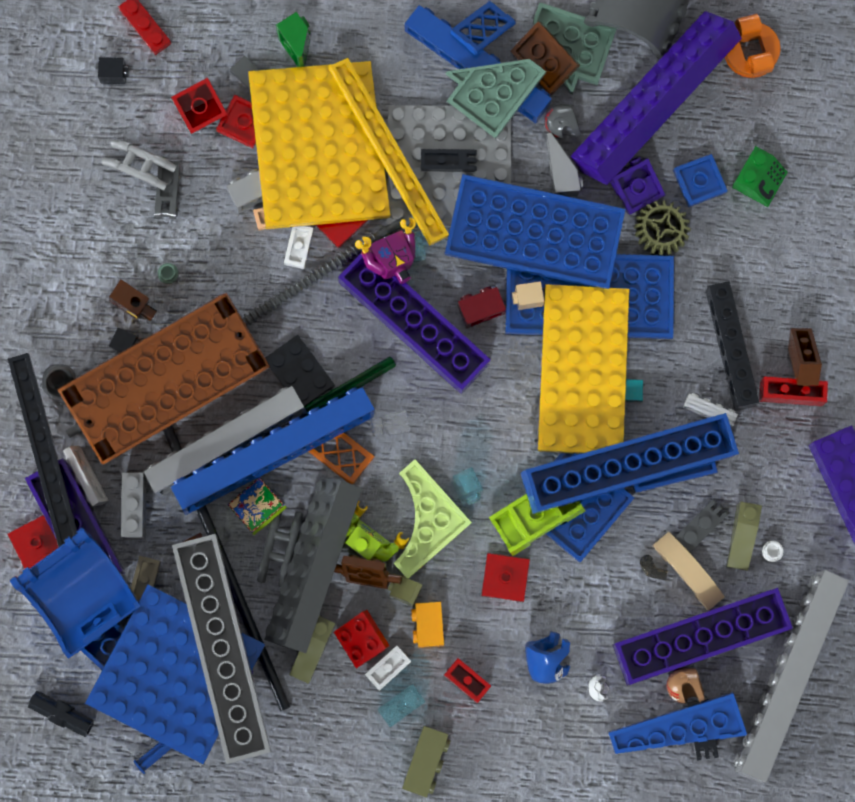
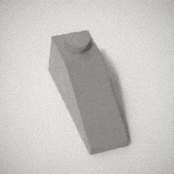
M547 133L546 145L553 194L567 197L578 196L580 189H583L582 176H578L576 167L553 134Z

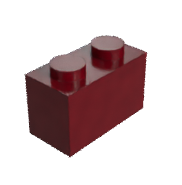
M491 286L481 289L480 293L474 296L472 294L462 296L457 305L466 329L506 313V308L498 288H491Z

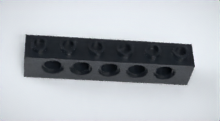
M730 281L709 285L705 292L734 411L755 407L759 403Z

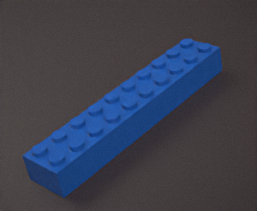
M357 387L352 388L345 393L346 396L338 399V397H335L327 402V406L321 409L316 407L310 410L308 416L302 419L300 417L294 418L289 422V426L283 429L281 427L273 429L269 432L270 435L264 439L258 437L250 442V446L246 448L239 447L233 450L231 456L225 459L223 456L217 458L210 467L206 469L204 466L193 471L194 475L188 478L184 476L175 480L171 489L185 516L332 440L334 437L374 418L375 409L363 387L357 389Z
M724 413L526 469L520 474L532 513L536 514L738 455L739 452L727 414Z

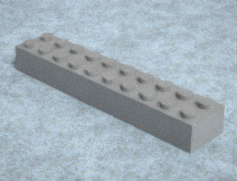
M216 534L174 544L172 548L226 764L272 752L218 537Z
M827 570L811 576L808 582L809 592L807 595L804 594L799 606L802 609L799 615L796 614L793 618L792 626L794 628L791 635L787 634L783 646H785V650L776 659L775 666H777L775 674L771 673L767 681L768 691L766 694L763 693L758 705L761 708L758 714L755 713L750 722V725L753 726L750 734L747 733L743 739L742 745L744 749L735 758L733 764L736 766L735 772L757 782H767L849 580Z

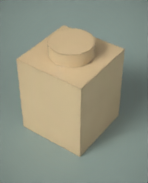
M541 281L516 285L515 292H512L513 304H517L518 310L543 307L544 297Z

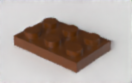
M539 21L511 50V53L518 60L530 59L546 71L539 84L550 95H553L580 66Z

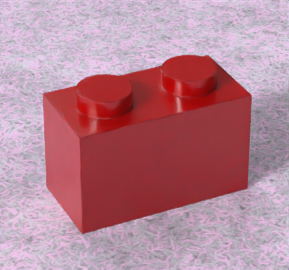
M459 658L444 674L450 682L476 703L481 700L491 687L488 682Z

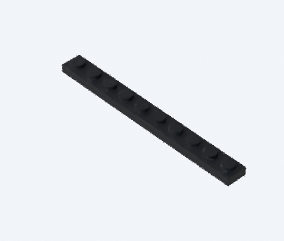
M29 353L8 358L7 360L57 544L60 547L69 536L71 538L75 536L78 529Z

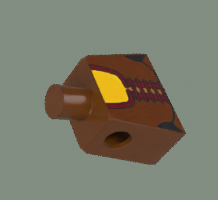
M121 279L109 296L111 304L136 319L142 315L151 321L157 313L156 309L148 305L149 298ZM137 301L140 303V305L138 307H134L131 305V303Z

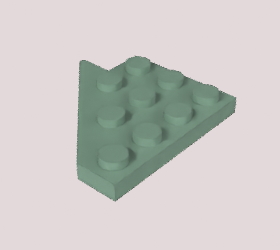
M539 3L533 25L538 21L541 22L580 65L564 82L569 93L573 95L578 79L598 85L617 28L603 25L590 27L584 23L585 17Z
M530 59L447 71L445 74L459 84L447 99V102L496 139L544 77L546 71Z

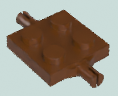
M351 555L350 557L343 556L342 565L337 564L334 570L335 573L343 575L346 582L388 589L390 582L397 584L402 582V575L390 574L387 571L386 563H383L381 560H366L356 555Z

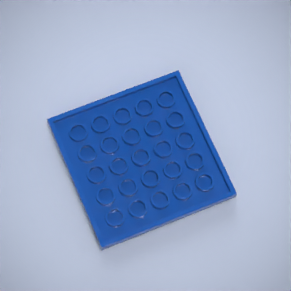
M147 585L139 600L141 606L132 613L85 704L204 764L219 736L187 604ZM242 633L252 672L265 644Z

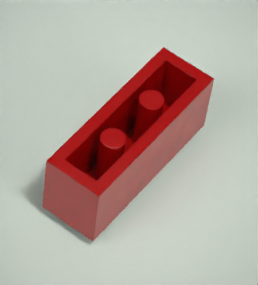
M764 376L760 380L759 402L823 406L827 403L828 381H819V385L803 386L797 385L796 379Z

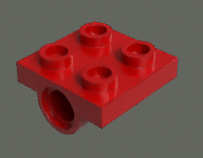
M367 609L334 631V634L356 669L381 654L390 646Z

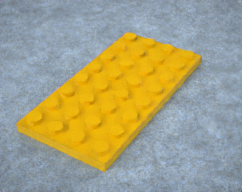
M545 284L537 451L583 454L624 442L629 289Z

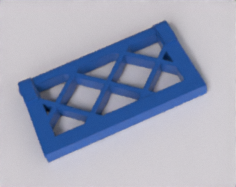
M488 1L452 28L450 34L476 55L513 27L516 22L494 3ZM490 10L494 15H487L484 13ZM476 19H481V25L471 23ZM484 19L495 20V26L485 25ZM498 21H503L505 25L499 27ZM464 28H467L468 35H465L460 31H462ZM471 29L482 30V36L472 35ZM485 30L496 31L489 37L485 35ZM472 40L483 42H481L479 45H476Z

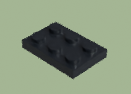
M296 335L265 357L270 365L269 368L283 387L289 388L292 386L304 406L313 402L335 386L299 335Z

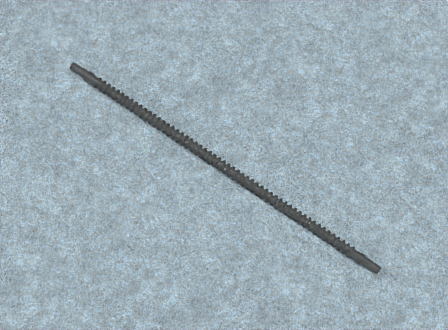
M403 218L392 222L386 227L382 226L375 234L371 233L369 237L371 243L389 236L390 233L400 228V222ZM350 246V250L346 249L345 253L341 252L339 257L336 255V259H330V263L325 262V266L320 265L319 270L316 268L314 273L310 272L309 276L305 275V279L300 278V282L295 281L294 286L290 285L289 289L285 288L284 292L280 291L278 296L275 294V298H269V302L264 301V305L259 304V308L254 307L253 312L249 311L248 315L244 314L243 321L246 325H252V321L257 322V318L262 319L263 314L267 315L268 311L272 312L273 308L277 309V305L282 306V302H288V298L293 299V295L297 296L299 291L302 293L304 288L308 289V285L313 286V282L318 283V279L323 280L324 275L328 276L329 272L333 273L334 269L338 270V266L343 267V263L348 264V260H353L354 256L358 257L362 249ZM76 424L66 430V433L71 438L79 433L81 429Z

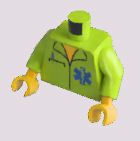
M358 501L345 543L367 560L378 559L386 562L399 549L406 547L409 537L403 540L401 539L403 532H399L394 542L390 543L359 519L368 507L366 505L364 509L360 508L358 505L360 501Z

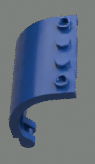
M83 527L77 531L75 536L72 538L69 536L64 540L65 543L33 567L25 568L21 575L10 579L13 587L30 601L45 620L68 659L141 606L120 571Z

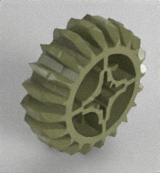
M665 200L662 201L661 206H659L657 201H654L653 207L647 204L646 210L641 209L639 212L641 216H637L635 219L638 223L634 225V229L639 230L635 232V237H642L638 243H645L644 250H647L649 247L652 248L651 254H654L657 250L659 256H662L664 251L669 256L672 250L678 252L679 247H684V241L689 238L686 233H689L691 230L687 226L690 220L684 219L687 215L686 212L679 213L680 206L676 209L673 208V202L669 206H666ZM664 214L661 219H649L653 215ZM670 217L676 222L678 230L675 226L671 225ZM665 221V225H664V226H665V229H664V231H662L661 235L659 236V233H660L659 228H660V226L663 224V222ZM646 226L654 232L655 239L649 236ZM664 237H675L673 241L666 243L660 242L661 239Z

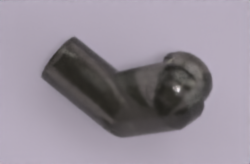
M644 555L640 559V567L647 577L666 580L668 570L656 568L652 561V556Z

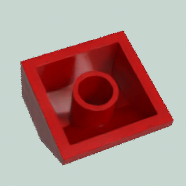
M208 77L171 97L191 134L228 115Z

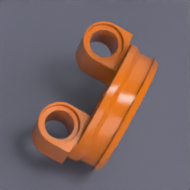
M758 14L736 19L735 25L742 39L725 56L728 66L735 73L748 78H756L772 72L780 56L781 48L776 33L770 27L761 23ZM758 39L763 53L749 56L746 61L740 44Z

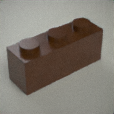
M791 328L788 352L796 383L803 386L819 385L822 363L812 328Z

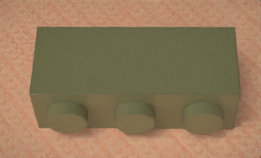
M423 726L402 789L426 798L428 793L433 794L437 783L433 781L435 772L440 774L444 762L440 760L442 752L447 753L451 740L447 739L449 734Z

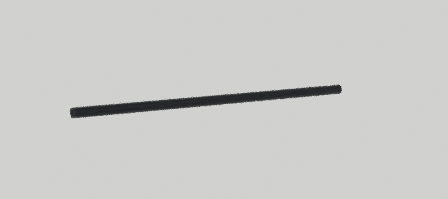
M173 426L165 428L163 432L171 451L178 452L182 450ZM205 505L196 511L206 535L216 534L218 537L232 597L250 637L264 643ZM264 647L258 659L279 709L283 711L290 708V704L266 647Z

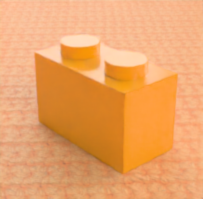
M441 602L415 603V609H411L412 622H416L417 630H413V643H418V648L444 646Z

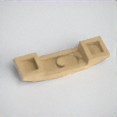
M670 532L666 533L652 545L695 593L694 595L708 611L725 597L702 566Z

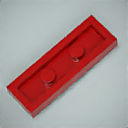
M127 0L118 6L120 12L154 55H157L171 45L169 38L139 0Z

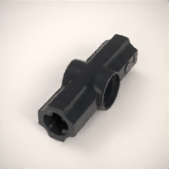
M36 691L29 701L28 708L47 717V720L63 728L67 727L81 736L87 737L93 727L95 720L74 710L75 708L71 705L55 700L42 692Z

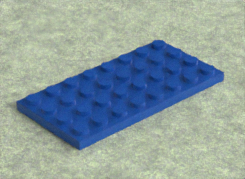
M462 174L445 255L585 286L609 289L626 209Z
M616 254L609 288L629 289L627 338L673 339L674 256ZM507 269L505 334L543 335L544 305L543 307L518 310L517 304H513L512 292H515L516 285L541 281L543 297L545 294V284L585 285Z

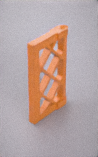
M345 433L333 438L336 439L337 451L324 452L323 444H321L322 452L320 453L315 449L308 451L352 485L355 484V481L375 457ZM338 438L348 443L352 449L339 450ZM354 451H358L366 457L362 463L355 462ZM352 452L353 464L341 465L339 453ZM337 454L339 465L335 466L325 458V455ZM354 466V473L351 477L341 470L344 467Z

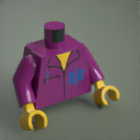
M409 218L410 225L408 227L406 226V220H401L400 225L405 229L404 233L401 230L371 243L369 237H362L364 245H362L360 240L355 242L356 248L362 249L361 255L367 269L381 275L383 279L396 276L400 284H404L411 279L407 270L411 268L415 259L416 244L412 229H414L416 221L413 218Z

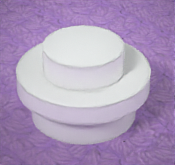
M768 541L762 547V555L767 561L776 562L783 556V547L777 541Z

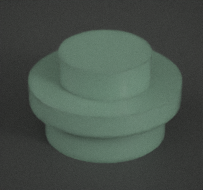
M171 263L161 265L157 273L159 280L165 284L174 283L179 276L177 267Z

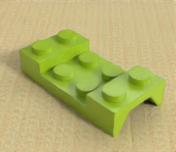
M527 494L490 516L489 519L497 529L510 554L514 556L529 547L531 542L563 522H569L585 512V509L580 501L533 514Z

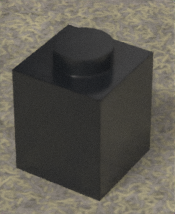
M99 57L98 79L100 83L125 84L126 77L129 78V65H126L124 58Z

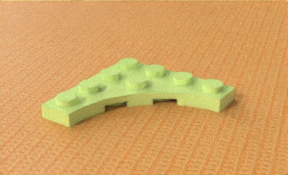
M416 460L412 461L399 473L412 495L415 508V523L412 537L406 549L393 564L408 579L472 523Z

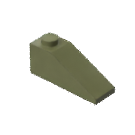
M740 502L736 505L726 567L748 571L759 527L762 505Z
M321 616L318 617L307 653H298L289 674L290 676L308 684L310 683L336 627L334 622Z

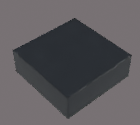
M117 328L109 347L122 352L133 346L138 337L121 328Z

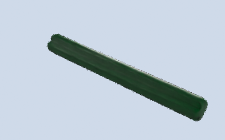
M392 357L384 359L304 406L306 411L309 412L316 407L321 409L327 406V402L335 397H338V399L343 398L350 389L355 387L359 389L393 369L396 363Z

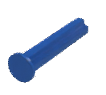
M159 742L140 759L133 762L145 774V770L172 748Z

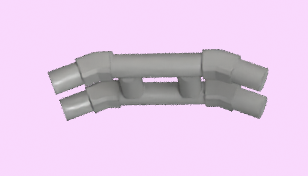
M112 140V147L128 153L123 163L113 158L104 157L102 159L103 165L125 172L165 190L168 183L148 172L153 163L173 173L177 165L126 141ZM135 156L146 159L140 170L131 167Z

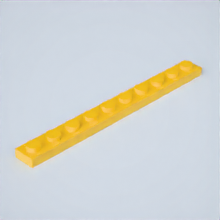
M346 58L330 65L329 70L429 246L447 238L449 233L350 60Z

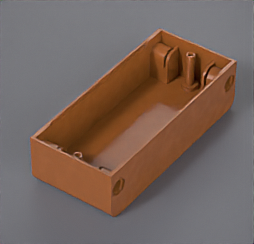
M226 292L61 386L57 391L103 465L265 371L270 365Z

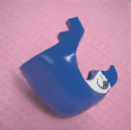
M550 631L548 637L529 641L525 644L528 671L535 682L543 684L558 682L569 672V665L561 666L559 664L570 652V642L568 639H562L561 649L554 652L546 651L558 645L560 634Z

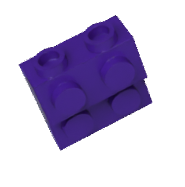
M640 156L630 160V165L624 169L622 168L610 181L616 196L620 197L629 215L645 207L647 204H651L666 196L649 159H641Z

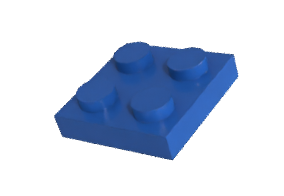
M712 154L673 169L688 207L726 194L728 191Z

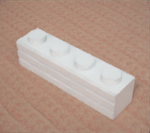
M694 393L688 394L683 408L706 418L726 413L731 428L734 426L738 416L735 413L736 411L732 409L727 410L718 403L715 405L709 399H701Z

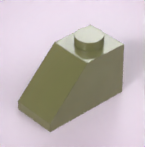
M402 576L401 584L390 583L388 590L391 591L390 597L413 607L421 592L422 584Z

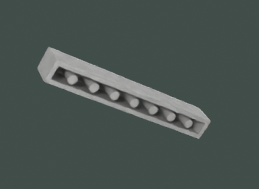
M292 386L289 388L284 387L274 397L261 400L259 405L253 409L248 408L242 411L240 416L234 420L229 419L222 423V427L206 432L203 438L188 442L184 446L185 448L178 452L169 453L163 461L150 464L147 467L148 469L144 471V474L154 493L161 498L172 491L171 486L174 485L173 482L184 476L188 478L194 475L193 471L204 466L205 469L210 467L217 458L223 456L225 459L231 456L233 450L239 447L246 448L250 446L252 440L258 437L264 438L270 435L269 432L277 427L282 428L294 418L301 417L308 412Z

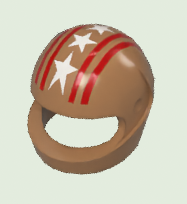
M678 668L670 674L666 686L668 694L673 700L682 704H686L687 700L691 697H696L700 703L705 701L704 691L696 668Z

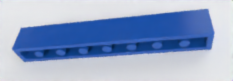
M419 5L405 22V32L458 69L501 63L496 55L488 54L484 49L474 55L465 45L450 34L451 25L446 20H440L434 16V12L427 7L423 8ZM535 87L518 109V112L536 124L550 106L552 98H550L549 93L545 90H539Z

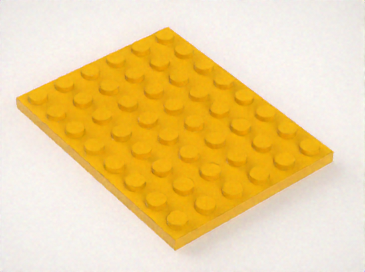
M371 61L352 62V66L376 106ZM333 64L248 71L266 229L390 218L384 165L331 74L329 67Z

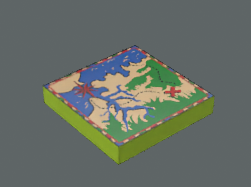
M260 477L227 504L253 535H256L287 508Z

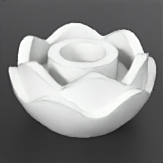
M600 674L595 675L589 681V693L594 700L603 702V700L608 699L609 687L605 683L606 677L600 676Z

